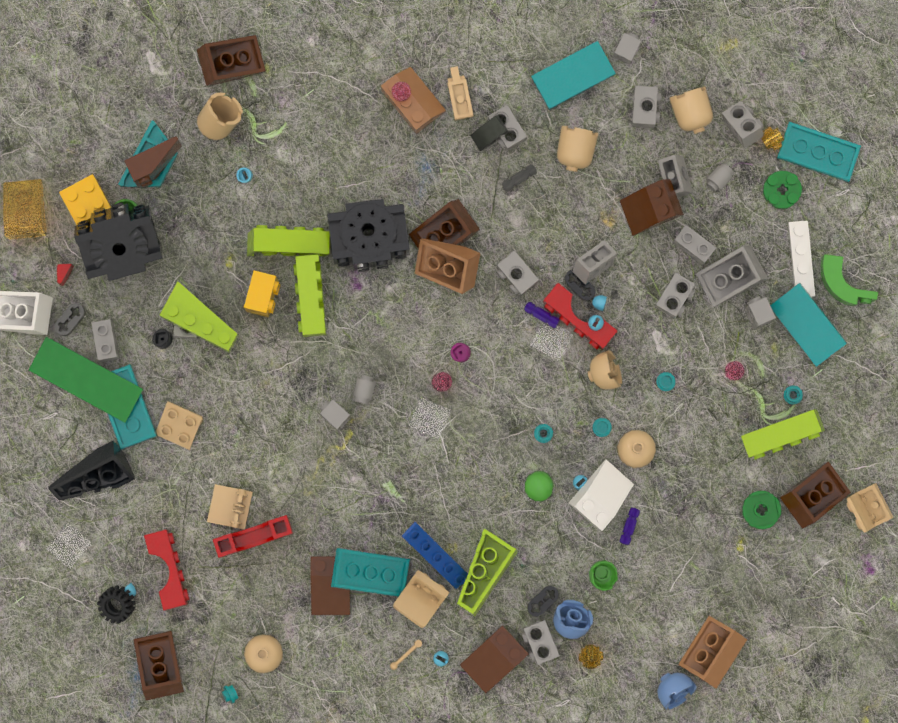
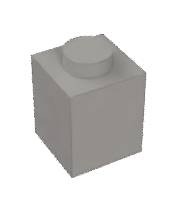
M624 33L613 57L630 65L641 43V40H638L639 37L632 33Z

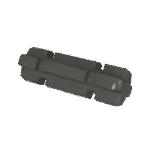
M530 164L525 170L522 169L511 176L510 180L507 179L502 182V186L505 191H510L513 189V186H517L527 180L529 176L535 175L537 170L534 165Z

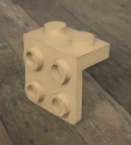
M876 483L847 498V507L850 512L854 513L856 525L864 533L894 518Z
M418 570L397 598L393 607L416 625L424 628L450 592L443 585L437 584L430 579L426 573Z

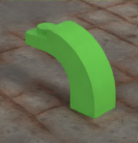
M824 254L821 257L820 270L822 281L832 297L845 305L853 307L857 305L858 300L863 304H871L877 300L878 292L855 289L846 283L842 275V256Z

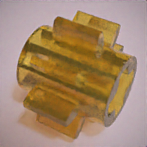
M770 126L763 130L764 137L761 140L767 149L773 148L776 151L782 147L780 142L784 138L778 128L772 130Z
M587 645L581 648L579 662H583V667L594 669L601 665L603 652H599V647Z

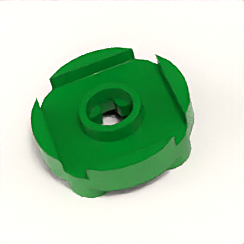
M788 171L774 172L763 185L765 200L776 209L792 207L797 203L802 193L798 177ZM781 185L787 188L784 195L777 191V188H780Z
M756 491L744 500L742 515L749 526L756 529H767L778 521L781 515V505L773 494L767 491ZM759 505L767 509L763 516L756 512Z

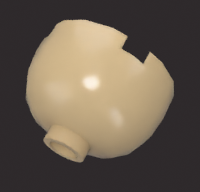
M610 350L596 355L592 359L590 371H588L590 381L605 390L621 387L620 384H622L620 367L613 362L616 358Z
M631 430L625 433L619 440L617 451L620 460L624 464L632 468H642L653 460L656 446L653 438L647 432Z
M262 634L255 636L248 642L245 647L244 657L252 670L258 673H268L280 665L283 658V650L276 638L271 635Z

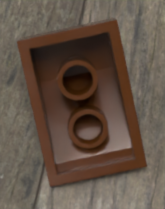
M256 35L206 43L197 49L206 86L222 84L266 71Z
M177 136L124 160L138 188L141 186L145 188L153 184L152 181L156 180L179 151L182 145Z
M671 179L659 180L620 200L632 236L684 215Z
M457 199L447 203L408 235L419 249L420 239L422 238L461 245L480 231V229L460 200Z
M828 461L793 486L780 499L803 529L819 520L851 492Z
M311 556V615H350V589L331 587L335 556Z
M502 625L468 656L460 666L487 693L529 654Z
M172 631L133 639L142 691L146 701L184 692Z

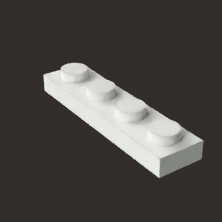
M808 221L789 222L788 230L794 287L801 283L810 296L815 297Z

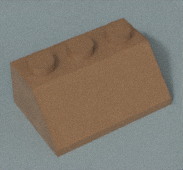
M411 67L395 74L381 85L383 94L416 134L446 112L445 108Z
M709 616L678 665L717 689L747 639L732 628Z

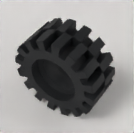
M118 585L112 586L99 597L97 605L100 607L98 611L103 612L100 615L102 617L105 615L106 621L111 619V623L117 622L119 624L124 622L135 610L134 605L136 602L132 601L134 596H129L130 591L127 590L125 592V587L122 586L119 589ZM111 599L118 600L122 606V610L115 609L111 603Z

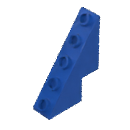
M414 522L402 537L455 589L463 585L468 573Z

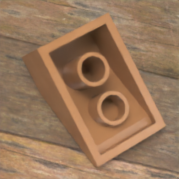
M422 238L419 244L415 274L463 294L475 286L480 253L465 246Z

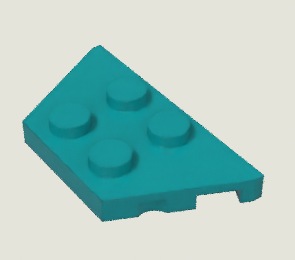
M151 121L133 156L168 140L155 121ZM178 153L175 154L156 180L152 181L153 184L148 187L162 186ZM126 168L118 185L120 187H138L133 181L128 168Z

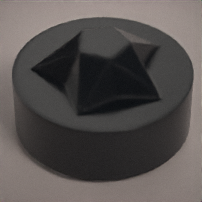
M165 329L157 330L152 338L153 344L159 349L168 348L173 340L171 333Z

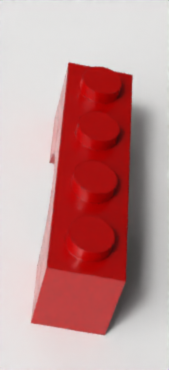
M557 283L543 300L544 308L551 314L555 312L559 315V320L566 326L570 324L574 327V332L579 337L583 338L585 336L590 340L589 345L594 349L598 350L599 348L603 350L617 333V330L604 319V325L600 330H591L587 322L581 321L574 315L571 308L573 294ZM599 321L594 322L592 326L596 327Z
M284 515L260 525L212 540L218 558H223L294 533L288 516Z
M166 529L144 535L148 553L162 558L169 568L168 582L159 591L163 611L188 605L187 600H190L188 590L183 588L182 582L185 581L183 571L179 570L177 565L180 562L178 552H174L172 544H175L173 533H169V530Z

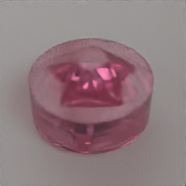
M405 82L394 84L392 87L393 98L399 102L409 99L411 95L410 86Z
M732 361L726 365L724 372L729 380L736 381L744 375V367L740 362Z
M446 372L437 373L432 378V386L439 392L447 391L452 385V379Z

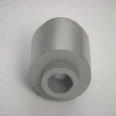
M724 163L720 166L718 165L707 177V187L714 192H720L732 179L733 170Z
M361 375V379L357 378L353 396H355L354 401L369 404V400H372L376 383L372 382V377Z

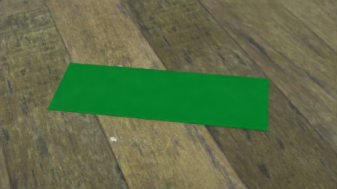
M48 337L44 339L29 368L30 372L126 423L143 391L139 386Z

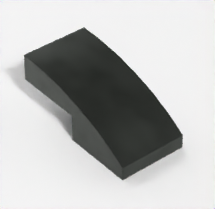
M496 115L470 136L478 149L483 151L496 142V139L508 132L499 115Z

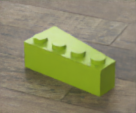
M256 225V228L247 233V256H254L255 252H262L263 256L277 255V252H280L282 256H295L296 253H299V256L318 254L319 257H326L329 255L330 231H324V228H313L312 231L305 230V227H294V230H290L286 226H275V229H268L267 225Z
M318 254L295 256L296 264H293L294 276H297L298 283H295L296 295H299V302H296L297 314L301 313V321H298L299 333L302 332L303 337L326 335L320 257Z
M177 281L160 313V317L230 353L238 338V334Z
M817 409L747 433L742 435L741 438L748 457L754 456L756 460L766 456L764 452L772 450L775 453L784 450V445L790 444L792 447L802 443L801 439L808 437L811 440L820 437L819 433L825 430Z
M485 528L483 529L474 559L457 602L459 606L476 616L518 552Z

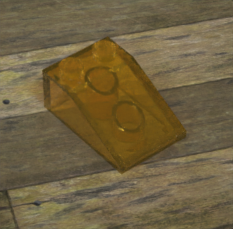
M42 179L3 183L4 236L7 239L46 236Z

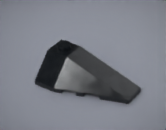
M111 441L94 450L48 486V489L60 501L82 496L84 492L93 490L94 493L101 492L102 488H119L135 480V476L124 452L114 441Z

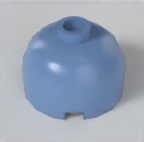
M565 600L555 610L553 617L554 627L564 638L578 639L584 636L593 624L591 611L583 608L584 604L581 602Z
M667 673L660 679L662 682L657 690L658 699L666 710L667 708L670 710L685 702L687 699L684 697L688 693L692 695L697 686L689 676L683 673Z

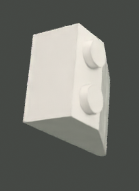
M0 291V330L47 335L53 297L38 292Z
M605 459L584 486L570 500L569 504L594 527L603 531L615 517L634 484Z

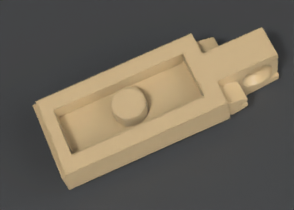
M458 66L451 67L452 78L447 79L454 119L456 121L474 117L467 81L464 75H459Z

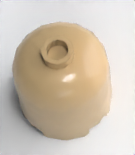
M705 86L669 98L677 123L682 130L693 131L696 134L705 131L704 127L712 122L713 112Z
M223 92L210 96L197 117L199 131L205 137L212 140H222L237 126L241 120L243 110L236 98L233 97L231 99L228 96H224L225 93Z
M562 126L557 150L558 161L562 165L567 166L566 170L577 172L578 169L587 168L591 164L599 133H592L593 131L576 127L570 129L568 126Z

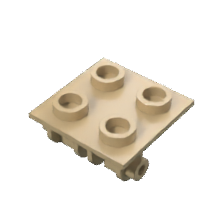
M167 401L156 429L157 436L190 450L197 430L203 422V417Z
M215 484L207 522L245 530L253 492Z

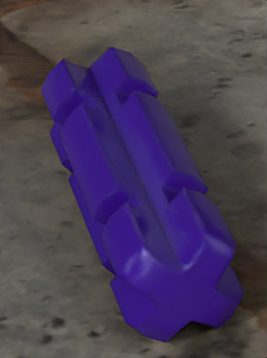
M528 302L524 308L525 312L533 314L534 317L544 323H548L553 328H556L560 322L559 318L554 315L551 316L549 312L536 307L532 302Z
M630 508L629 518L627 517L620 543L630 544L631 535H633L637 523L636 518L640 514L639 509Z

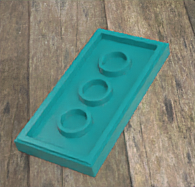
M596 41L532 75L531 78L550 110L616 75L599 42Z
M788 122L777 158L849 182L861 145Z
M801 283L770 305L775 315L816 367L847 344L846 340Z
M131 364L111 371L139 386ZM142 392L126 423L108 414L121 450L157 437Z
M337 548L331 587L399 597L406 587L410 559Z

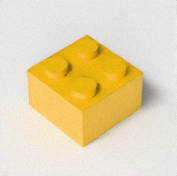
M93 174L59 192L76 225L84 220L90 222L91 213H94L96 209L105 208L106 210L112 208Z
M253 271L244 304L246 312L268 318L270 313H274L276 306L274 296L279 294L281 287L276 276Z

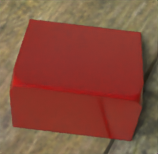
M57 264V283L61 286H64L74 268L72 264Z

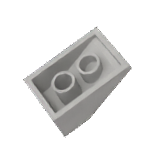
M751 245L742 246L696 273L713 307L768 279Z

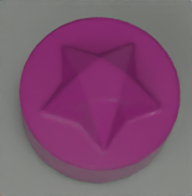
M456 343L451 348L450 353L453 360L462 363L469 359L471 351L468 345Z

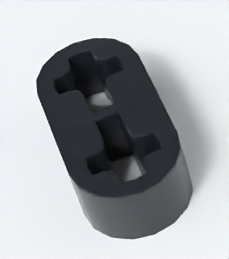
M569 270L564 278L566 285L581 300L590 301L595 295L593 285L590 282L585 285L578 277L576 280L580 283L579 285L574 281L570 283L569 275L574 276L575 274L572 272L573 270ZM582 285L585 289L590 288L591 296H582L583 290L580 286Z
M554 586L543 588L528 603L527 610L529 614L535 617L542 615L558 599V590ZM547 589L549 591L554 590L555 593L553 595L555 598L553 600L551 598L546 601L543 600L547 595L545 592ZM542 601L543 604L539 607L541 611L533 613L531 611L533 608L531 606L532 603L538 604Z

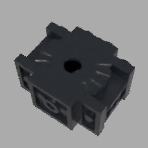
M384 199L345 204V212L327 214L334 265L338 264V267L349 266L350 262H353L354 270L358 269V272L369 271L370 267L387 269L389 268L388 265H392L391 257L405 259L407 258L406 255H410L404 204L384 206ZM366 229L374 230L371 236L363 235Z
M117 203L112 208L106 210L105 208H99L94 210V213H91L90 222L84 220L75 226L74 238L76 244H78L88 279L107 274L108 280L112 281L146 271V263L163 259L162 246L157 236L149 205H138L133 210H130L128 203Z

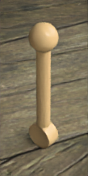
M416 640L414 645L403 656L390 664V668L396 670L398 664L417 647L422 646V642Z

